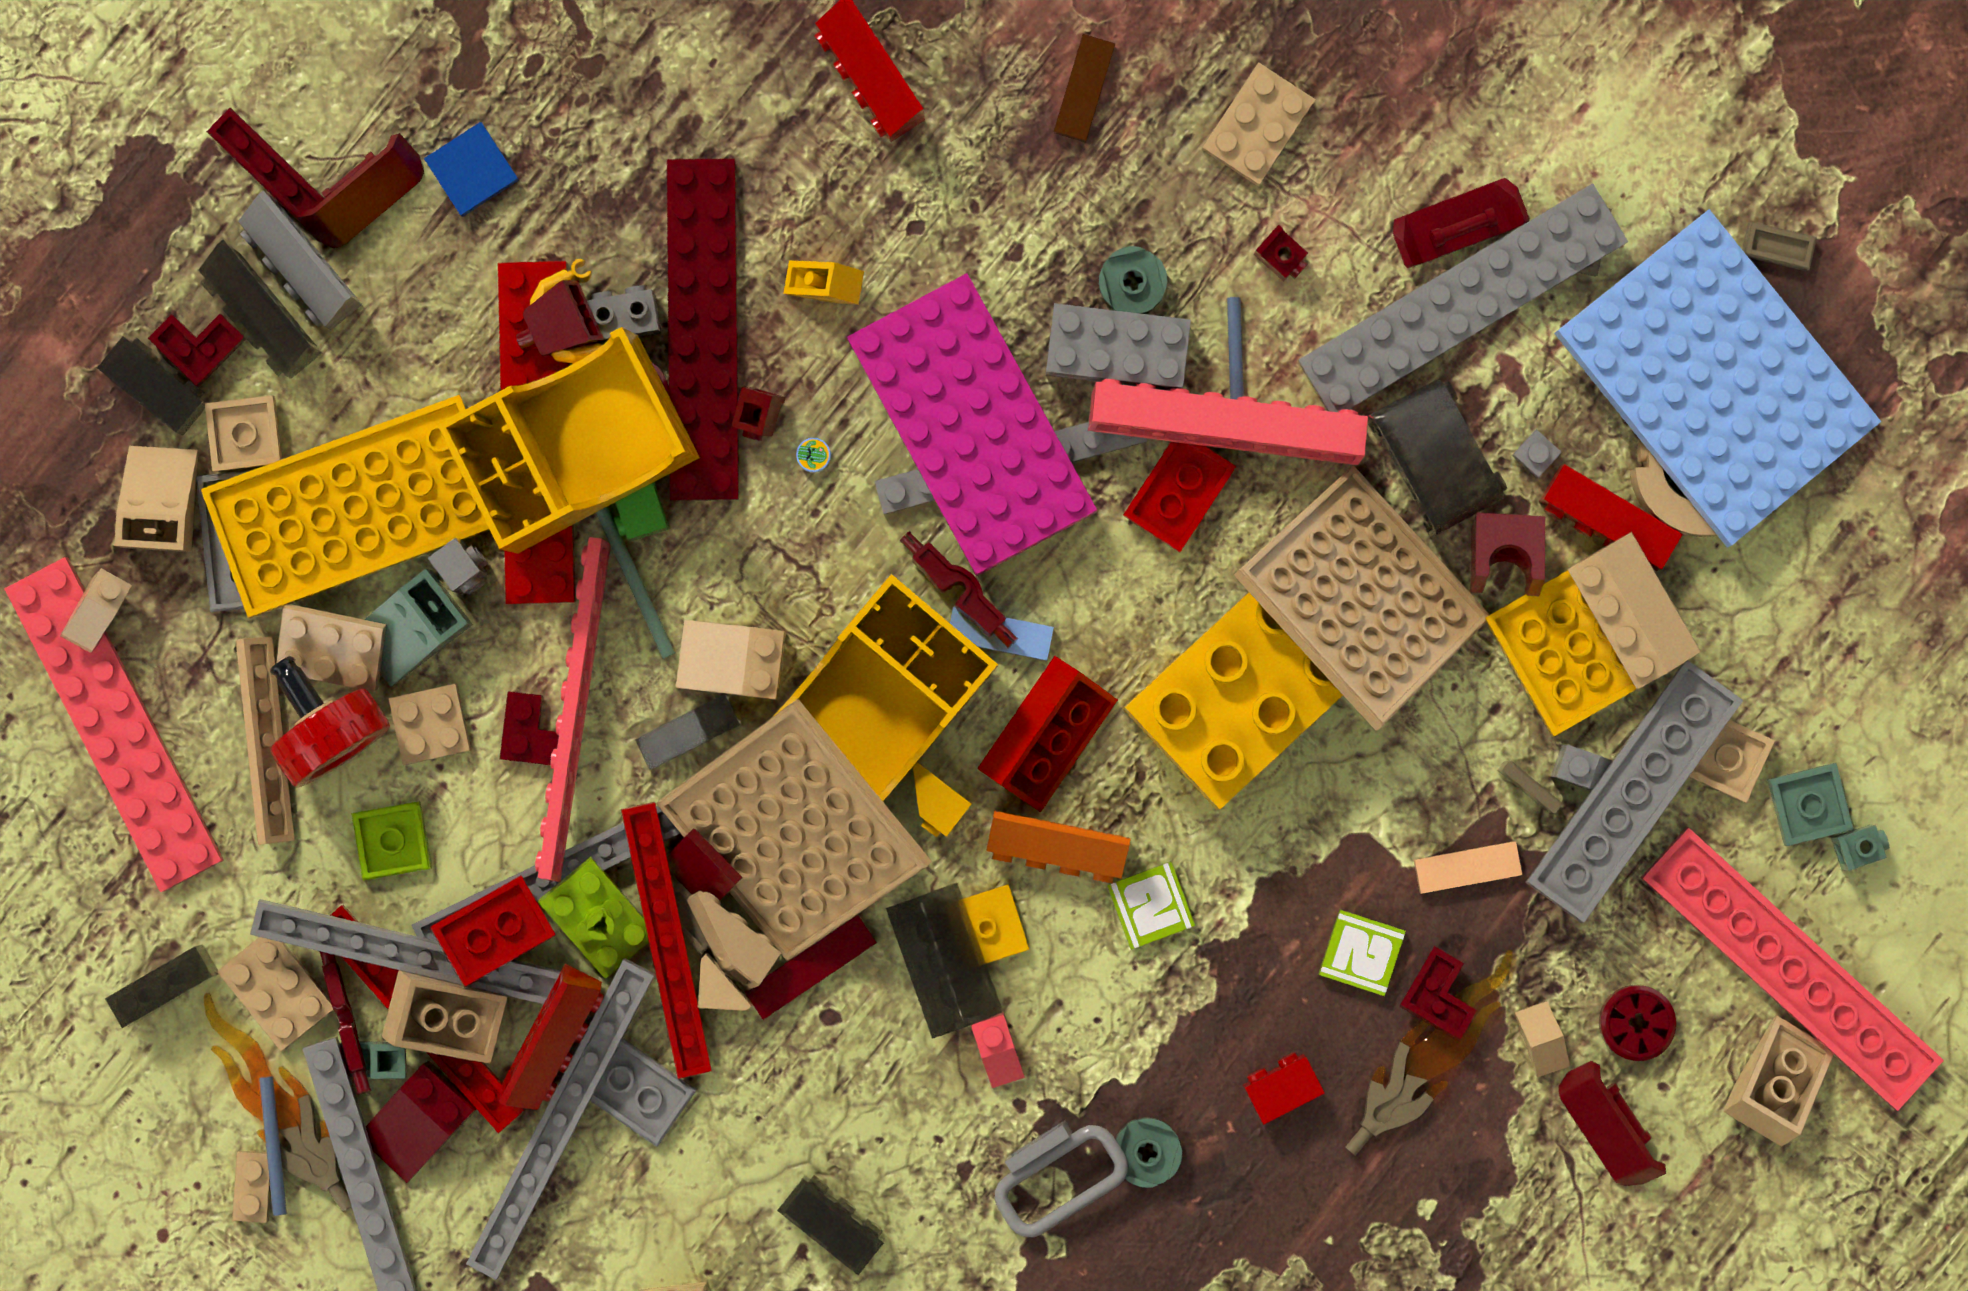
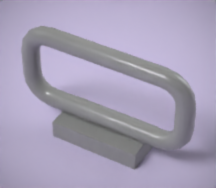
M1064 1120L1007 1157L1005 1163L1011 1173L998 1182L995 1189V1203L1009 1227L1016 1234L1023 1237L1042 1235L1112 1191L1125 1180L1128 1173V1161L1121 1147L1107 1129L1096 1125H1088L1072 1133L1073 1131ZM1089 1139L1099 1140L1114 1162L1113 1173L1033 1224L1024 1223L1009 1202V1191Z

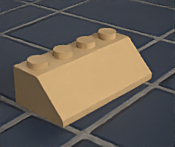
M1632 532L1577 562L1568 569L1637 690L1667 674L1701 652Z

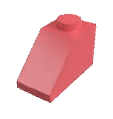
M1004 1012L971 1022L972 1031L992 1088L1025 1078Z

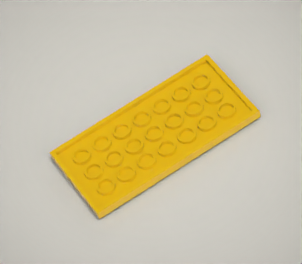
M460 394L201 489L248 618H253L286 604H291L438 550L455 537L465 540L489 531L437 424L466 409Z

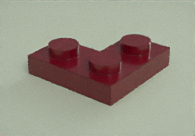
M171 314L148 337L197 387H200L247 339L222 314H219L197 337L178 318Z
M508 691L500 760L551 765V755L553 750L557 749L559 735L556 734V731L539 730L543 695Z
M1434 946L1399 1007L1455 1040L1460 1041L1477 1012L1473 1007L1447 993L1464 963Z

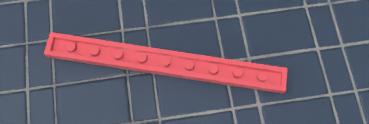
M589 537L588 545L583 547L581 554V563L584 566L583 579L578 581L576 588V597L579 600L578 612L574 613L571 621V631L574 634L573 645L568 648L566 654V666L569 667L568 679L562 684L561 700L564 701L563 712L556 721V734L559 735L557 749H554L551 755V768L554 769L552 783L548 784L545 795L546 803H549L547 817L542 819L540 834L543 837L542 851L537 853L535 861L538 878L547 881L561 882L611 548L610 543L602 538Z

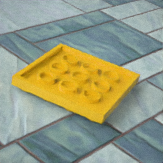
M1568 570L1544 583L1539 596H1527L1525 594L1485 617L1488 627L1552 737L1636 690L1634 683Z

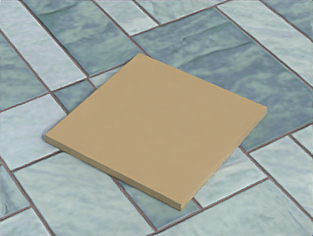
M1354 465L1234 574L1238 581L1375 731L1379 730L1487 622L1485 617L1490 615Z
M799 699L788 705L656 803L683 837L692 829H696L743 877L729 892L761 931L774 942V946L781 952V955L787 962L925 869L932 862Z

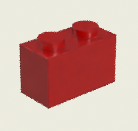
M1293 1052L1277 1061L1279 1066L1269 1072L1265 1068H1261L1247 1076L1249 1082L1243 1084V1087L1263 1125L1325 1094L1304 1054L1297 1056L1296 1052Z

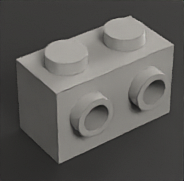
M645 285L626 288V294L612 296L611 291L592 294V300H587L604 338L603 341L598 343H606L611 336L610 333L620 327H624L638 335V337L661 334L653 290H646Z
M456 537L428 557V560L448 587L455 593H468V595H471L485 584L483 578L489 574L484 568L488 562L482 553L472 545L469 547L465 541Z

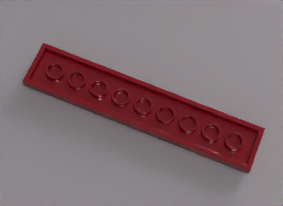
M667 159L669 398L700 457L670 473V501L739 500L738 428L732 427L738 404L736 160Z

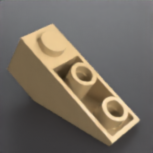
M698 891L689 896L687 902L720 969L747 990L759 986L781 954L774 947V942L766 935L756 934L747 927V921L740 915L729 913L720 906L721 902L714 895Z

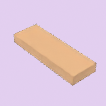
M1516 841L1414 859L1420 894L1522 875Z

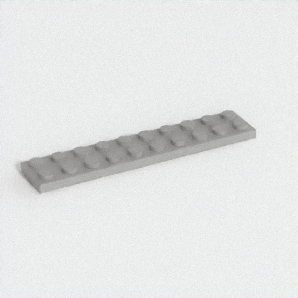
M1592 183L1302 357L1298 362L1328 411L1349 410L1628 243V240Z

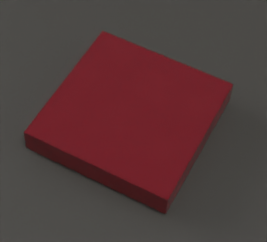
M692 829L667 856L670 873L692 895L698 891L708 892L721 901L743 878L696 829Z

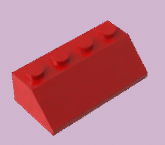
M839 0L815 22L818 33L814 37L824 52L830 50L837 61L833 63V66L841 79L845 81L849 78L855 87V90L851 93L860 108L868 107L874 116L870 123L879 137L882 138L886 135L889 141L892 142L925 121L924 108L853 0Z
M1054 656L977 769L1039 812H1042L1118 699L1080 671Z
M564 964L502 1082L499 1097L500 1103L508 1106L538 1110L542 1101L547 1103L550 1101L557 1087V1084L553 1082L558 1071L563 1073L566 1071L573 1054L569 1053L573 1042H581L589 1024L584 1023L589 1012L596 1013L604 998V994L600 993L602 981Z

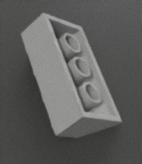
M264 190L259 193L238 221L245 229L240 234L253 249L259 246L266 256L262 261L274 275L280 272L288 281L284 285L288 293L296 301L302 298L308 305L309 309L305 313L318 328L324 325L329 330H332L358 309L362 303L281 205Z

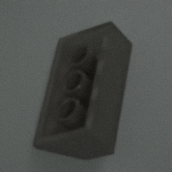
M225 240L220 241L198 269L204 277L200 283L213 298L216 295L221 297L226 303L222 307L223 311L235 324L240 320L248 331L244 333V336L256 350L260 347L264 349L269 356L265 361L275 374L280 376L283 373L292 379L320 356L322 351L237 248Z
M957 882L886 908L932 1039L1003 1012Z

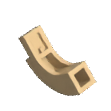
M1639 441L1637 456L1638 461L1643 462V467L1631 469L1630 479L1635 496L1644 511L1685 536H1717L1688 499L1679 496L1670 488L1665 479L1662 466L1645 445Z

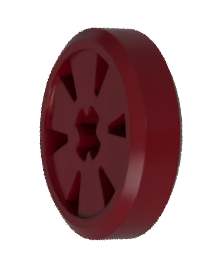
M1629 985L1616 990L1606 999L1599 1015V1030L1607 1047L1618 1056L1631 1061H1646L1662 1054L1671 1044L1676 1032V1015L1669 1000L1659 991L1644 985ZM1636 1013H1641L1640 1017L1646 1021L1645 1028L1640 1027V1032L1635 1033L1634 1027L1629 1025L1630 1018L1635 1019Z

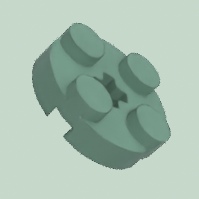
M1136 246L1124 247L1112 253L1103 264L1099 275L1101 296L1111 309L1115 311L1146 314L1162 301L1167 287V273L1162 261L1156 255L1154 256L1151 252L1146 251V249ZM1134 272L1136 277H1142L1143 282L1138 284V290L1132 291L1130 286H1124L1123 281L1128 279V273Z
M1150 1117L1131 1120L1119 1131L1115 1138L1128 1161V1173L1125 1179L1133 1185L1145 1188L1158 1186V1184L1164 1183L1173 1177L1181 1164L1182 1148L1178 1136L1162 1120ZM1146 1143H1152V1149L1157 1152V1156L1155 1158L1150 1157L1148 1162L1142 1161V1154L1137 1152L1138 1148L1145 1147Z

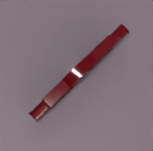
M910 531L906 533V537L904 535L900 539V542L914 554L912 557L913 564L925 574L939 593L945 594L956 585L964 587L965 592L956 601L955 608L974 623L987 637H991L994 634L1007 648H1010L1018 640V637L1004 625L1005 616L983 596L982 587L971 572L961 566L952 565L931 543L928 542L923 545Z
M319 951L331 1005L339 1019L340 1027H338L350 1073L353 1075L357 1095L365 1094L372 1090L367 1078V1067L340 967L336 962L334 954Z

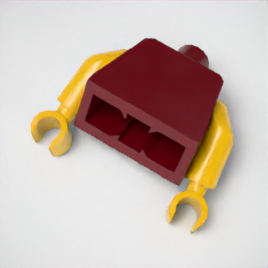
M576 259L572 263L570 271L564 269L540 281L530 299V306L523 311V317L528 329L516 335L517 342L524 352L537 347L542 356H553L558 362L574 364L602 346L598 342L603 341L604 338L579 284L588 282L592 276V271H587L585 274H578L576 272V269L585 265V260Z

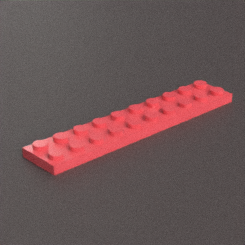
M64 557L4 588L159 891L164 892L224 861L107 632H104L91 653L60 636L85 591L69 558Z
M1686 827L1641 876V879L1894 1110L1899 1111L1944 1061L1689 827Z

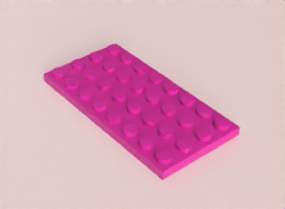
M968 273L847 336L849 344L976 577L1097 513L1096 506Z

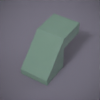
M360 1041L367 1067V1077H371V1079L406 1078V1048L393 1046L389 1042ZM341 1042V1043H340V1046H341V1049H342V1052H343V1056H344V1059H345V1062H346V1065H347V1068H348L349 1075H350V1077H353L352 1073H350V1070H349V1067H348V1063H347V1059H346L345 1052H344V1048H343V1045H342V1042Z

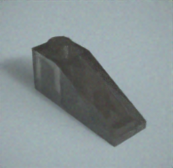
M724 694L635 739L649 770H652L743 725L729 696Z

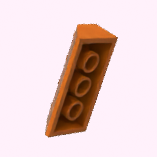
M994 810L986 851L993 852L992 859L1012 863L1013 857L1027 859L1025 866L1046 870V865L1052 864L1060 866L1059 873L1079 877L1080 870L1094 873L1093 880L1113 884L1114 877L1122 879L1131 839L1129 837Z

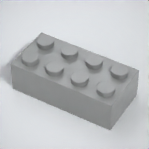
M1054 303L1046 376L1101 382L1104 379H1115L1121 381L1122 385L1135 386L1136 384L1147 383L1154 385L1156 389L1163 390L1183 388L1191 320Z

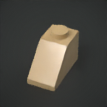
M101 568L90 580L60 636L91 653L113 620L132 585Z

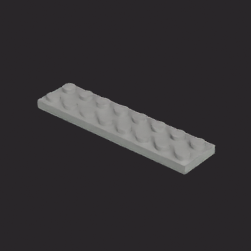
M1690 661L1684 662L1532 872L1526 883L1580 923H1584L1743 700Z

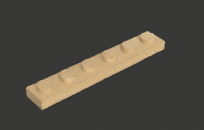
M272 637L236 640L258 845L294 841L288 779L271 754L272 745L283 736L277 678L270 673L271 667L275 665Z

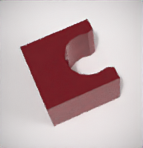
M1476 512L1471 529V593H1483L1490 573V566L1497 562L1506 561L1518 566L1525 574L1526 595H1540L1545 581V516Z

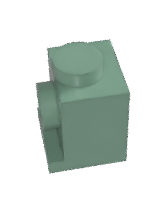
M1867 825L1831 837L1841 870L1851 871L1885 859L1887 857L1884 850L1890 848L1884 830L1878 831L1876 825ZM1866 840L1869 843L1870 850L1864 854L1860 850V844Z

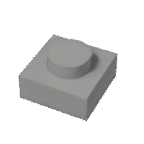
M1536 429L1512 456L1536 478H1539L1562 452Z

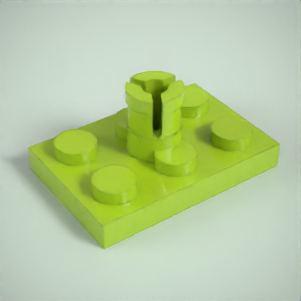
M591 856L538 900L541 907L605 979L620 967L623 959L629 960L649 943L643 915Z

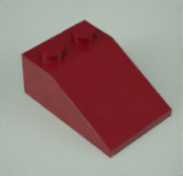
M427 1061L415 1071L367 1124L366 1130L373 1152L408 1183L477 1109L456 1085L430 1061Z

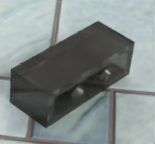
M122 336L98 365L97 369L174 432L184 435L205 410V403L207 402L201 398L205 392L190 380L184 384L175 377L179 371L163 358L159 363L149 355L152 349L139 338L135 337L131 341Z
M204 945L194 946L108 996L105 1000L121 1028L129 1027L218 976V969Z
M804 1175L777 1211L855 1274L859 1275L884 1244L885 1238L881 1236L883 1230L869 1218L865 1222L854 1214L857 1209L843 1197L836 1200L828 1194L829 1186L817 1176L813 1175L810 1179Z

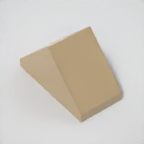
M707 953L701 958L698 1008L747 1011L753 1004L737 984L720 969L713 957Z
M1547 1001L1514 1012L1537 1077L1570 1067L1564 1036Z

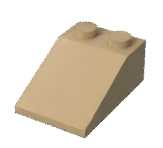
M684 620L676 688L778 700L786 632Z
M399 970L382 1038L396 1047L491 1064L508 997L468 986L464 988L460 984Z
M1775 1016L1738 1077L1723 1112L1781 1147L1801 1135L1834 1054L1816 1038L1781 1017Z

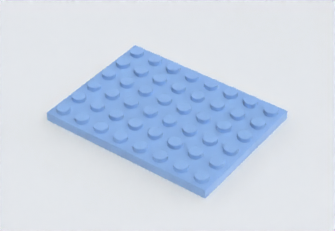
M1710 209L1554 333L1727 548L1736 543L1881 422Z

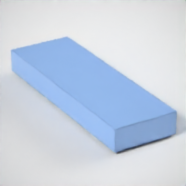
M953 607L950 624L977 647L1045 661L1048 659L1054 629L1052 626L1006 618L1004 625L1018 637V640L1010 648H1007L994 634L991 637H987L974 623L958 612L955 607Z

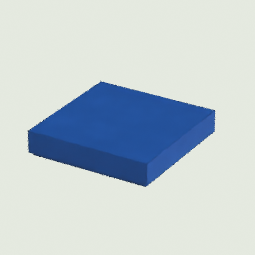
M479 122L424 158L462 217L519 181L482 122Z

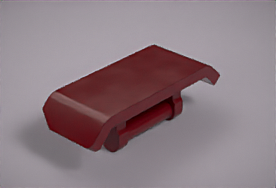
M400 133L391 135L387 147L375 156L370 151L364 156L365 159L330 189L327 187L321 192L325 199L316 207L301 211L298 217L299 222L318 242L331 248L344 246L421 181L424 169L420 156Z
M1503 178L1394 219L1393 236L1404 265L1407 268H1411L1519 228L1529 222L1530 218L1518 187L1508 179Z
M1590 1061L1567 1072L1558 1086L1559 1097L1614 1181L1623 1186L1642 1185L1665 1175L1666 1165L1654 1160L1645 1147V1144L1651 1140V1135L1647 1130H1644L1620 1094V1088L1616 1082L1607 1087L1601 1080L1600 1065Z

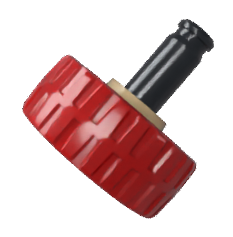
M288 656L272 666L270 673L275 675L278 685L301 719L272 745L271 754L289 782L298 788L319 779L358 755L389 730L390 725L381 708L366 689H359L335 701L331 700L324 703L303 670L296 665L295 658Z

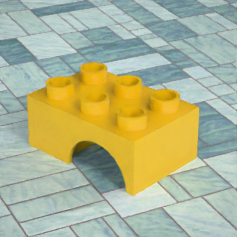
M620 327L610 333V338L600 348L569 367L528 384L509 386L437 424L499 549L520 553L700 458L638 335L624 327Z
M891 574L837 637L833 646L815 669L773 716L799 699L884 802L995 671L998 664Z
M1248 592L1122 709L1215 809L1220 810L1337 702L1343 694Z

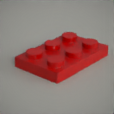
M1171 441L1123 516L1180 553L1237 466L1206 446Z
M521 875L430 926L432 933L464 988L556 935Z

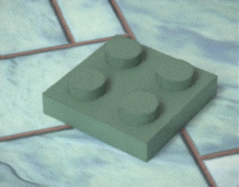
M1837 763L1767 779L1784 846L1854 830Z

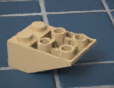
M129 446L116 512L114 546L128 549L192 552L198 450Z

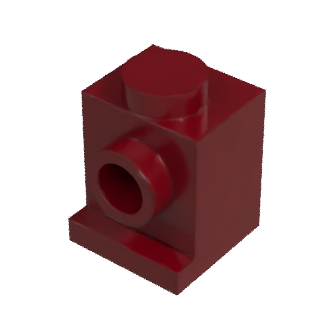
M1280 225L1270 233L1253 254L1283 282L1289 275L1295 279L1308 265L1304 260L1308 252L1292 239ZM1280 249H1288L1291 257L1288 260L1280 259L1278 256Z
M742 387L732 427L743 430L742 436L753 440L762 441L763 436H773L781 403L784 404L786 397L758 388ZM760 410H762L761 416H760V420H759L758 414H759Z

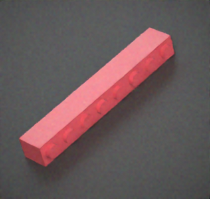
M1104 379L1101 382L1096 381L1092 390L1088 431L1359 465L1365 456L1368 416H1361L1357 411L1348 409L1330 412L1325 411L1324 407L1317 405L1299 408L1291 407V404L1286 401H1273L1271 404L1257 402L1256 398L1247 396L1229 399L1216 392H1206L1203 395L1190 394V391L1184 388H1171L1167 391L1156 389L1154 385L1147 383L1128 386L1122 385V382L1119 380Z

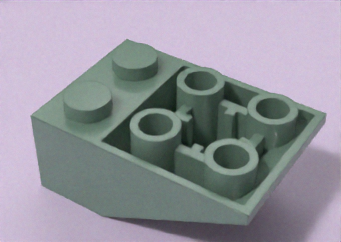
M429 569L423 570L398 589L364 619L386 624L380 674L390 687H393L473 625L433 571Z

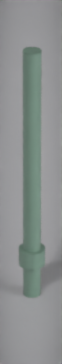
M607 506L596 512V515L658 650L664 659L675 654L674 649Z

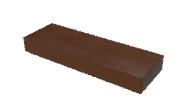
M1086 34L1082 35L1054 128V134L1086 143L1115 43Z

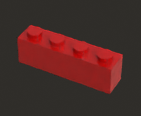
M1566 464L1558 468L1539 500L1540 503L1545 505L1544 511L1558 520H1562L1563 517L1575 523L1573 528L1589 538L1594 534L1604 540V547L1632 532L1655 571L1663 569L1683 535Z

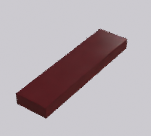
M229 108L206 131L297 220L302 210L313 209L325 199L232 108Z
M856 915L767 975L759 986L751 990H745L744 993L764 1020L875 945L877 941L860 916Z

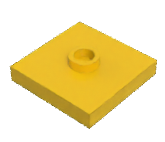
M1009 884L943 905L964 971L1029 950Z

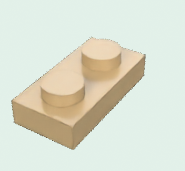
M237 1151L232 1221L269 1222L271 1198L267 1152Z

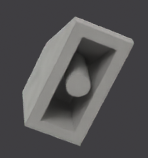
M1561 745L1551 777L1591 791L1612 763V760L1571 745Z

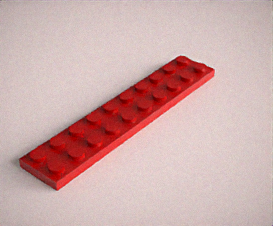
M566 261L498 263L501 390L509 386H519L540 380L570 366V363L556 361L553 356H542L537 347L524 352L516 339L518 333L528 329L523 317V311L530 306V299L540 281L564 269L568 271ZM574 524L520 553L504 550L505 604L575 603Z

